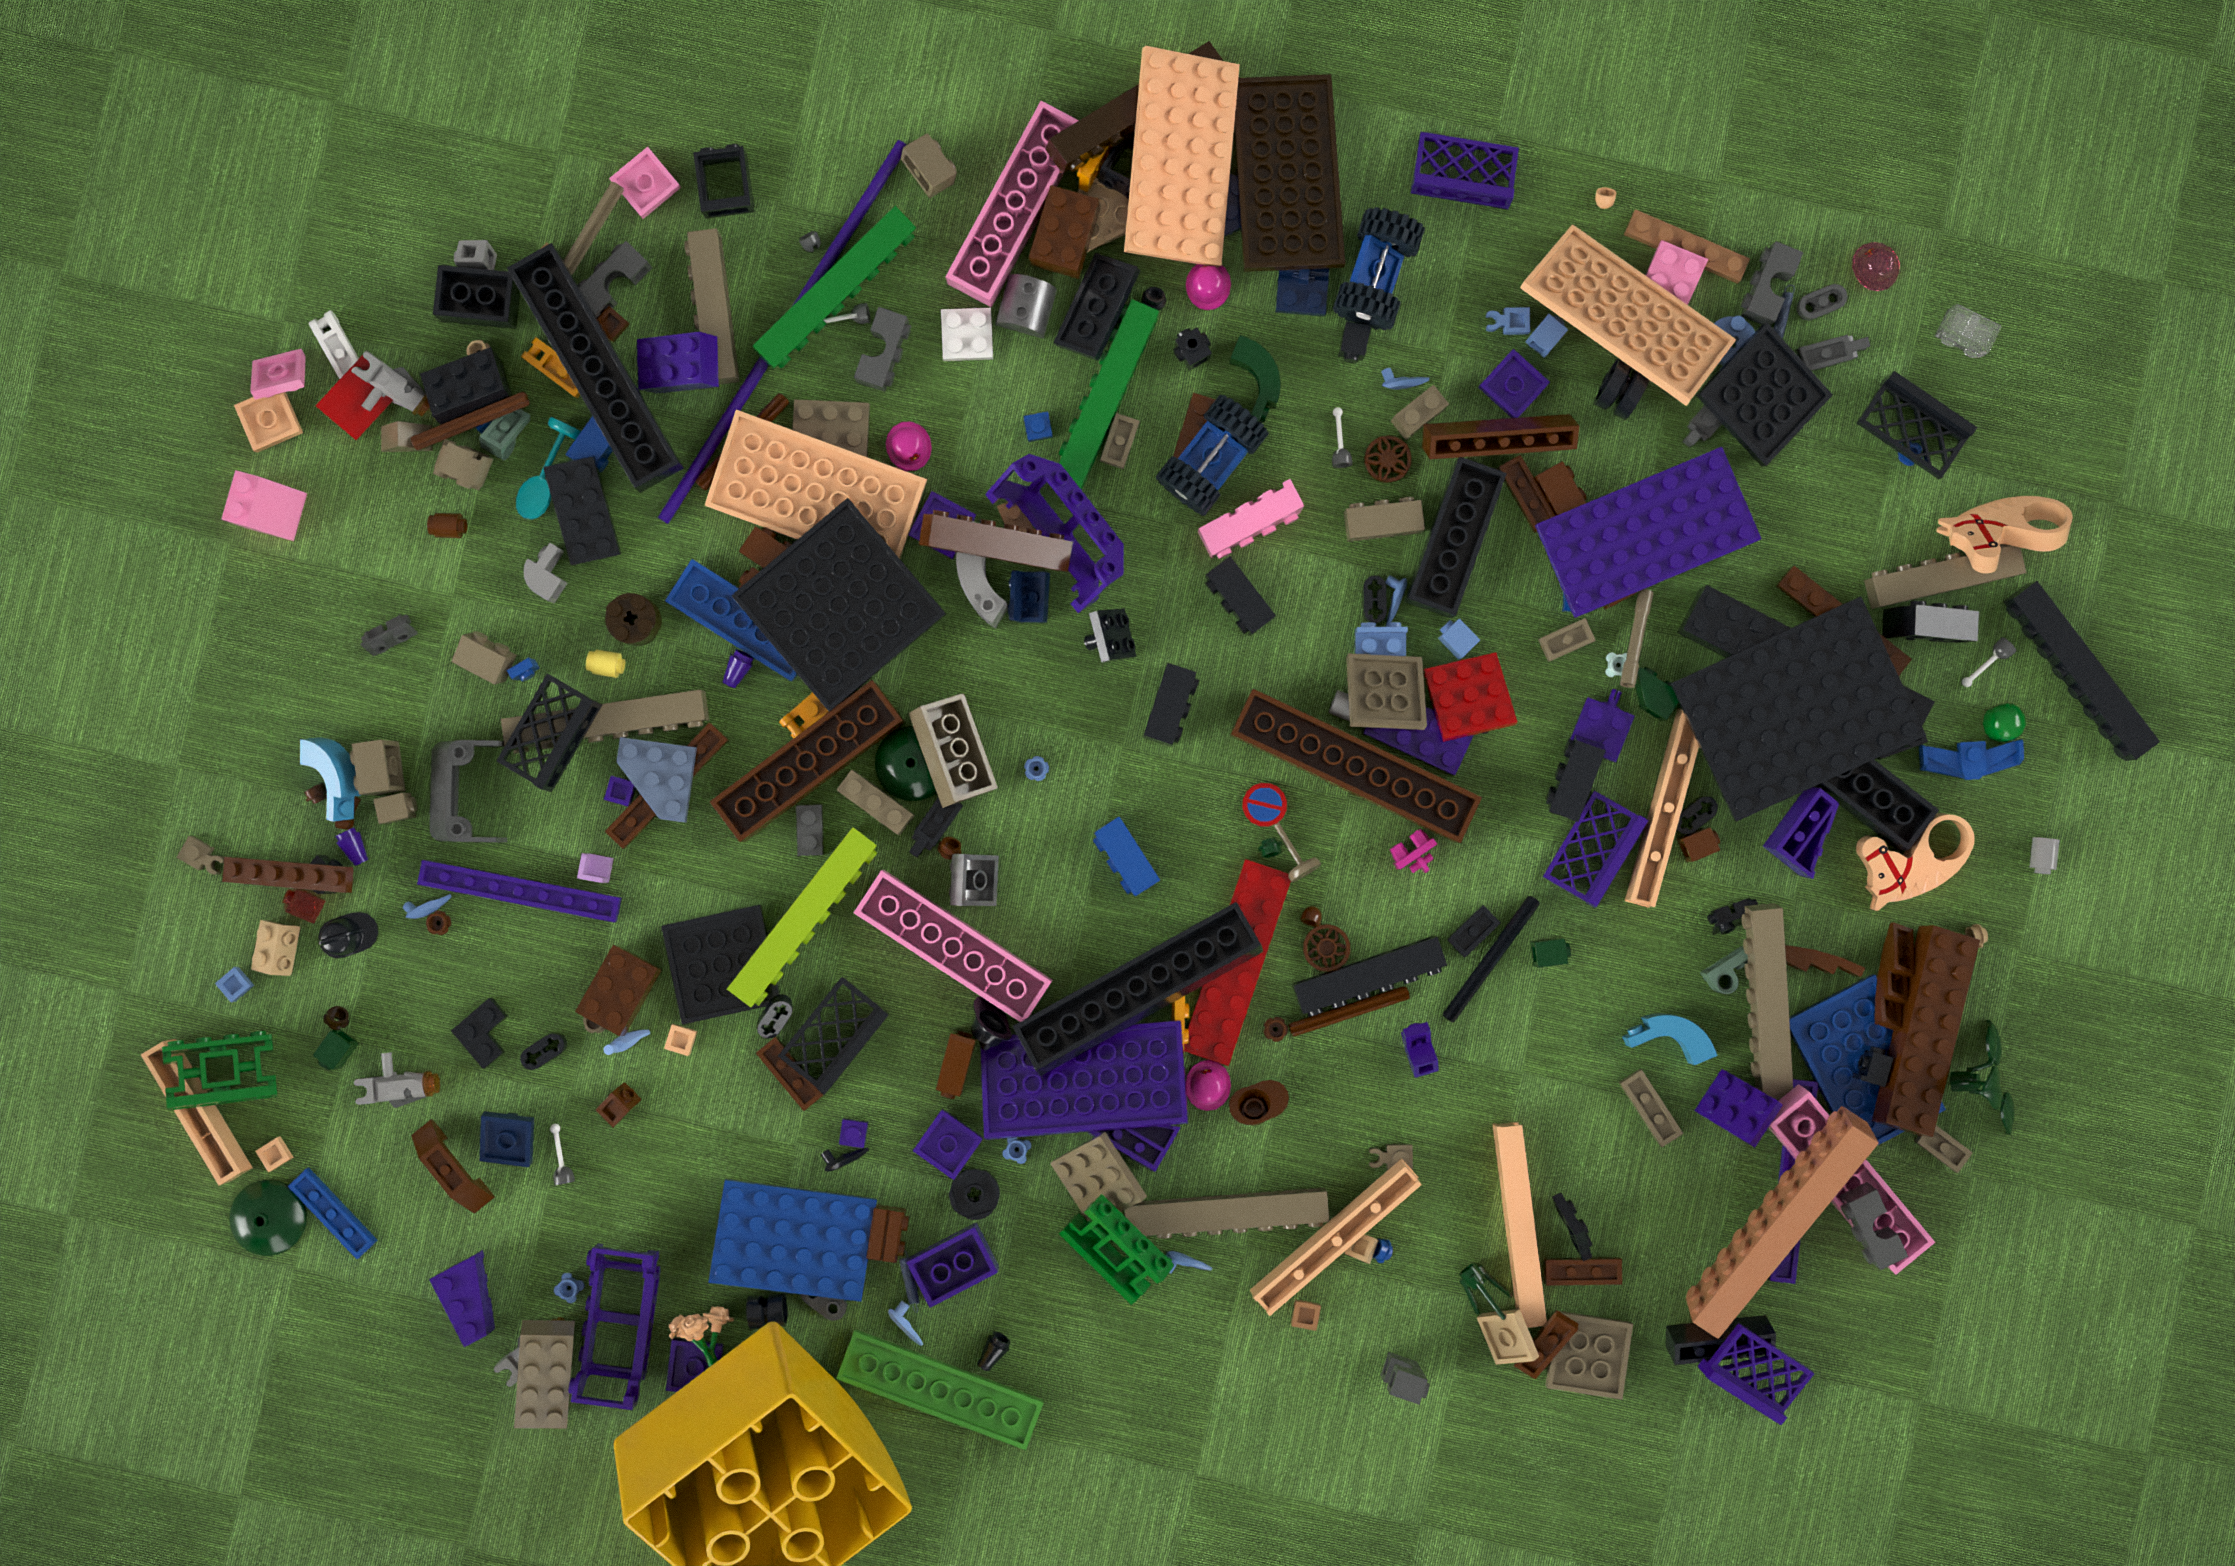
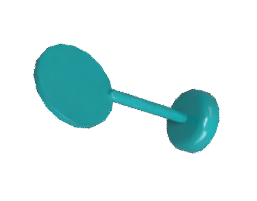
M550 417L548 426L560 433L544 467L552 465L565 435L576 440L581 431ZM544 468L539 476L531 477L525 481L518 491L516 508L518 513L525 519L533 520L540 517L550 505L552 497L547 480L545 479Z

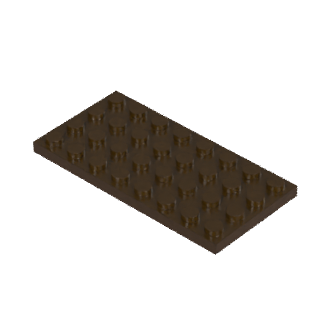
M1331 74L1238 78L1234 131L1244 272L1344 268L1345 251Z

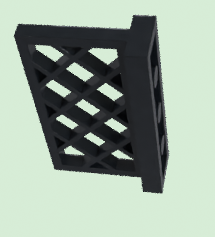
M1893 371L1884 377L1879 385L1880 388L1856 424L1937 479H1941L1967 439L1974 434L1977 427ZM1884 391L1893 396L1895 405L1883 407L1881 396ZM1910 407L1913 409L1915 419L1904 421L1902 408ZM1896 409L1898 422L1887 424L1885 410ZM1879 412L1881 425L1874 426L1866 421L1869 414ZM1922 422H1932L1936 433L1925 435ZM1916 423L1919 436L1908 438L1905 425ZM1899 426L1902 439L1894 440L1891 438L1888 428ZM1951 435L1957 439L1958 442L1955 447L1946 449L1943 436ZM1937 437L1940 450L1929 452L1926 439ZM1920 440L1923 453H1913L1909 442ZM1941 454L1943 465L1940 470L1932 466L1930 456Z
M547 673L499 755L497 762L532 782L541 790L553 792L601 709L602 704ZM551 682L558 686L560 695L548 699L546 690ZM572 696L580 698L581 701L577 708L569 711L566 698ZM561 700L563 713L552 716L549 703ZM544 705L547 718L536 721L534 711L537 707ZM565 717L566 727L564 731L556 733L553 720ZM548 722L551 735L539 738L537 725ZM532 727L534 740L523 743L521 737L523 730ZM552 739L553 750L551 753L543 755L540 742ZM535 744L538 757L527 760L524 747ZM519 749L521 762L515 764L508 762L506 759L510 752ZM539 761L541 770L535 778L530 775L528 764Z
M842 976L778 1057L825 1095L890 1013L877 1005ZM842 984L851 990L852 1001L837 1002V991ZM855 994L859 996L862 1000L855 1001ZM834 996V1003L827 1004ZM866 1002L874 1009L868 1017L857 1018L856 1003ZM852 1004L854 1019L839 1020L838 1005ZM835 1006L836 1021L821 1022V1010L824 1007ZM818 1016V1023H812ZM858 1021H864L858 1028ZM854 1022V1035L841 1038L840 1023ZM836 1024L838 1039L823 1040L822 1025ZM819 1026L820 1041L805 1042L804 1031L808 1027ZM800 1036H801V1037H802V1043H796V1041H797V1040L800 1038ZM842 1041H848L842 1048ZM838 1042V1055L825 1058L824 1043ZM820 1044L822 1058L807 1060L806 1045ZM802 1046L804 1061L794 1062L786 1054L792 1047ZM833 1060L826 1068V1061ZM822 1062L823 1073L817 1080L809 1074L808 1063ZM797 1064H804L805 1070Z

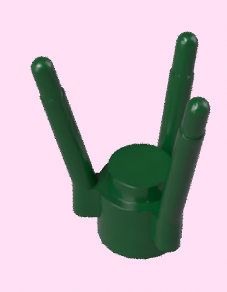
M1472 1263L1459 1273L1462 1278L1459 1282L1464 1287L1475 1313L1479 1315L1480 1310L1470 1287L1473 1290L1478 1288L1499 1317L1505 1320L1506 1316L1483 1286L1485 1283L1483 1277L1509 1298H1512L1513 1294L1491 1276L1482 1265L1477 1266L1476 1263Z

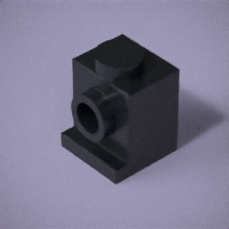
M1870 1046L1869 1051L1865 1050L1864 1054L1859 1058V1073L1853 1072L1852 1077L1885 1087L1893 1058L1885 1055L1886 1050Z

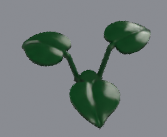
M1988 1019L1986 1020L1988 1023L1986 1036L1988 1061L1975 1067H1967V1071H1952L1950 1073V1087L1953 1092H1969V1094L1982 1095L1989 1101L1993 1109H2000L2001 1119L2006 1129L2005 1134L2011 1135L2015 1116L2014 1103L2009 1092H2004L2002 1096L2000 1073L1997 1067L2001 1060L2002 1044L1998 1030ZM1992 1066L1986 1081H1981L1980 1075L1974 1073L1975 1071Z

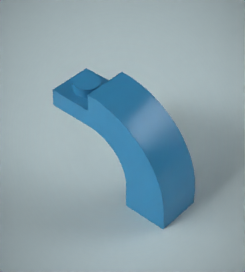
M322 737L300 739V764L311 766L318 770L326 784V820L334 822L354 819V796L361 795L354 786L356 771L349 753L339 743L331 739Z
M1656 1013L1643 1016L1641 1018L1645 1027H1642V1025L1634 1026L1627 1030L1628 1034L1622 1036L1625 1045L1631 1048L1656 1037L1670 1036L1679 1043L1687 1062L1692 1065H1697L1718 1056L1711 1040L1699 1026L1685 1018L1671 1014Z

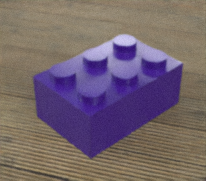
M691 332L637 339L638 389L658 394L719 387L717 336L703 332Z
M977 1222L913 1254L906 1262L929 1308L991 1277L999 1271V1265Z

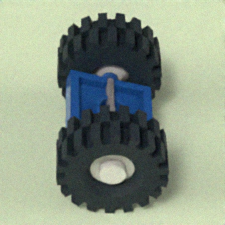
M1379 207L1365 210L1357 234L1358 239L1362 241V246L1350 282L1341 283L1333 306L1334 312L1339 317L1345 318L1349 322L1352 321L1371 326L1375 330H1390L1393 328L1401 302L1398 301L1397 297H1393L1392 293L1404 256L1414 257L1418 253L1425 231L1422 223L1417 222L1415 218H1409V215L1399 214L1395 210L1393 212L1386 208L1381 210Z
M1219 395L1206 411L1204 418L1207 422L1179 458L1171 456L1155 476L1171 495L1202 516L1207 514L1221 496L1218 490L1247 453L1253 455L1269 434L1268 430L1263 427L1264 425L1254 415H1251L1246 408L1244 409L1239 403H1235L1233 399L1227 398L1225 395Z

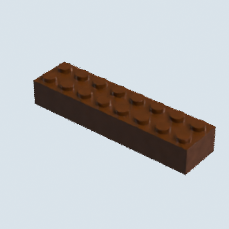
M871 680L712 799L710 803L738 841L746 842L905 721L877 683Z
M1935 925L1919 926L1914 944L1915 975L1908 978V1002L1901 1004L1902 1028L1893 1030L1887 1055L1893 1058L1886 1086H1880L1872 1117L1873 1122L1919 1136H1934L1980 943L1979 939Z

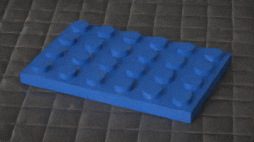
M1871 974L1790 1016L1789 1022L1790 1035L1814 1081L1818 1082V1088L1831 1113L1838 1111L1841 1106L1845 1107L1868 1122L1879 1144L1904 1131L1872 1121L1880 1086L1852 1077L1853 1072L1859 1073V1058L1864 1054L1865 1050L1869 1051L1870 1046L1886 1050L1885 1055H1888L1893 1030L1875 1024L1877 977ZM1942 1102L1939 1113L1946 1110Z
M725 1179L708 1283L861 1302L868 1262L866 1257L872 1217L877 1199Z

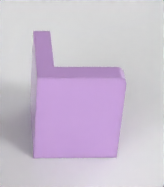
M582 853L577 878L599 883H609L614 858Z

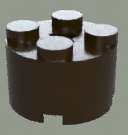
M625 593L616 597L607 605L605 623L608 631L615 639L628 645L642 646L650 643L656 637L662 625V617L659 608L651 600L636 593ZM632 615H635V616L638 617V619H635V620H634V623H635V624H631V623H630V620L632 619Z

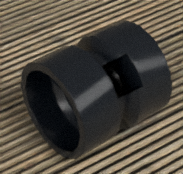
M785 1293L770 1294L768 1298H765L763 1295L747 1297L746 1313L750 1330L760 1329L771 1321L777 1322L781 1327L787 1325L788 1308Z

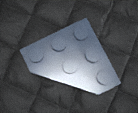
M620 737L617 764L657 817L662 820L687 822L697 748Z

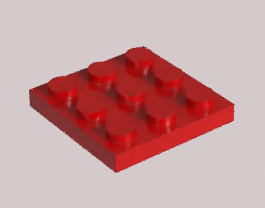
M1497 652L1423 670L1443 742L1517 724L1518 721Z

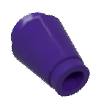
M736 649L734 654H730L722 682L729 687L736 688L753 666L752 661L754 658L746 652Z
M355 827L335 836L338 840L336 844L354 866L368 860L360 831L357 832Z

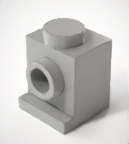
M460 240L458 242L457 251L454 252L456 266L494 270L497 254L487 240Z

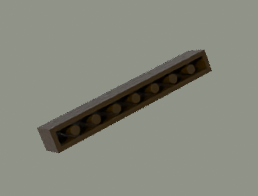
M1210 41L1188 53L1190 55L1223 61ZM1139 84L1049 139L1045 150L1062 174L1070 169L1072 172L1076 171L1090 157L1092 159L1097 158L1104 152V148L1111 145L1114 147L1118 145L1128 133L1135 134Z

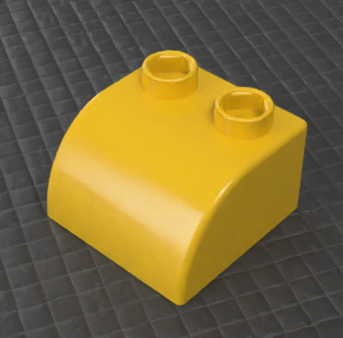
M771 1321L620 1434L613 1443L623 1523L672 1566H841L906 1517L912 1510L901 1477L881 1439L864 1413L845 1389L775 1321Z

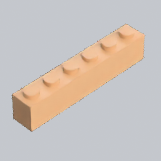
M176 1039L162 1041L141 1054L165 1097V1088L179 1087L177 1063L163 1064L162 1047L168 1046L170 1041H177ZM184 1053L171 1054V1056H183L184 1069L193 1068ZM199 1077L185 1079L186 1093L175 1094V1097L208 1092L207 1090L202 1091ZM216 1105L174 1110L219 1186L236 1179L253 1168Z

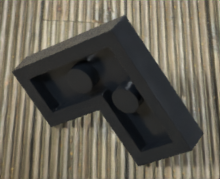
M491 997L451 1030L483 1069L487 1068L505 1052L489 1032L506 1019L508 1015Z
M1561 1192L1552 1196L1556 1211L1567 1227L1571 1241L1583 1262L1592 1258L1589 1247L1593 1246L1587 1234L1589 1231L1582 1219L1577 1220L1574 1215L1577 1214V1211L1570 1199L1566 1201Z

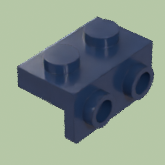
M1012 570L1009 580V588L1011 590L1010 602L1008 604L1009 620L1019 623H1047L1050 573Z

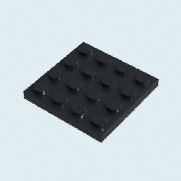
M1764 323L1696 396L1761 467H1764L1774 459L1833 394L1768 323Z
M761 904L661 926L682 1025L766 1007L774 996L780 994L778 982L775 986L770 983L765 989L768 995L759 1006L754 1003L752 1007H749L727 990L768 936Z

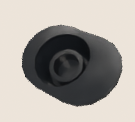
M349 913L326 922L320 929L318 942L323 952L328 956L344 958L370 948L377 940L379 933L378 925L374 918L366 913Z
M976 997L973 1002L975 1019L971 1026V1032L979 1041L981 1048L988 1050L990 1047L999 1045L1003 1040H1010L1012 1034L1005 1012L983 997Z

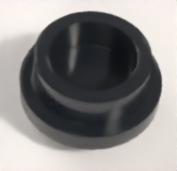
M1149 287L1143 292L1141 302L1151 308L1161 310L1166 304L1165 293L1158 287Z

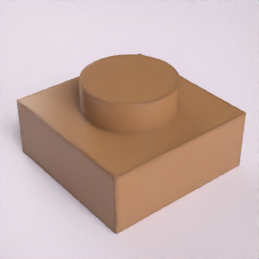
M1295 1299L1291 1326L1316 1331L1321 1305Z

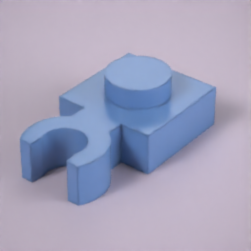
M1530 307L1504 308L1503 315H1500L1497 311L1486 313V318H1494L1496 321L1495 325L1486 326V331L1494 332L1498 328H1503V335H1528L1530 333Z

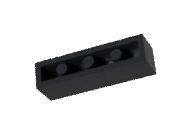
M1766 1315L1735 1318L1719 1339L1694 1323L1667 1325L1666 1348L1674 1365L1700 1363L1703 1358L1707 1361L1712 1358L1738 1323L1775 1347L1776 1332ZM1742 1333L1736 1341V1346L1748 1344L1745 1334ZM1765 1347L1754 1349L1755 1357L1766 1356ZM1748 1351L1737 1353V1359L1749 1357ZM1725 1356L1722 1360L1732 1359V1356Z

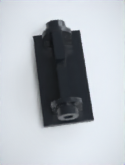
M1746 898L1733 903L1732 907L1735 913H1731L1728 905L1712 910L1711 914L1707 915L1709 923L1715 924L1712 934L1715 935L1720 932L1722 935L1734 931L1735 927L1742 925V914H1745L1744 906L1758 905L1755 898Z

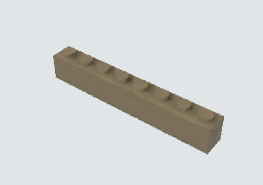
M694 690L602 704L601 709L583 739H588V743L604 741L603 737L613 735V739H620V737H629L628 733L638 732V735L653 734V729L663 728V732L678 730V725L688 724V728L702 727L703 722L710 721L706 692ZM563 710L551 711L552 716L563 713ZM546 712L534 714L536 721L547 718ZM522 716L501 719L504 747ZM565 717L553 720L556 733L564 731L566 727ZM548 722L537 725L539 738L551 735ZM532 727L523 730L521 734L523 743L534 740ZM552 739L540 742L542 750L554 748ZM536 745L524 747L525 753L529 752V747H536ZM519 749L513 750L514 754H519Z
M1776 903L1744 906L1745 914H1742V925L1746 929V939L1743 940V948L1748 956V964H1745V975L1749 979L1746 997L1751 1006V1013H1748V1024L1752 1028V1038L1749 1039V1046L1754 1056V1062H1751V1073L1755 1077L1754 1087L1779 1101L1793 1089L1783 908Z
M1324 1187L1141 1201L1125 1210V1217L1146 1237L1157 1235V1238L1165 1239L1171 1238L1172 1234L1182 1233L1184 1237L1196 1236L1197 1232L1207 1231L1208 1235H1218L1223 1233L1222 1230L1233 1229V1233H1244L1248 1231V1228L1258 1227V1231L1273 1230V1226L1282 1225L1283 1229L1298 1228V1224H1308V1227H1321L1323 1222H1329L1327 1191Z

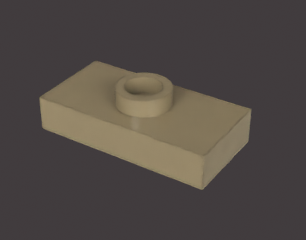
M1116 413L1100 462L1124 470L1140 424L1139 420Z
M1586 618L1538 639L1548 662L1596 641Z
M1937 1125L1933 1137L1918 1135L1914 1140L1915 1143L1956 1173L1961 1170L1973 1154Z

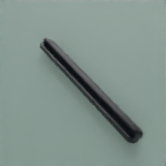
M1528 896L1443 1012V1016L1447 1020L1455 1022L1539 907L1540 902L1536 898Z

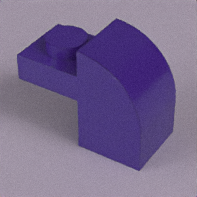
M1414 1023L1403 1029V1032H1401L1402 1041L1414 1078L1439 1071L1438 1058L1431 1042V1031L1428 1023Z

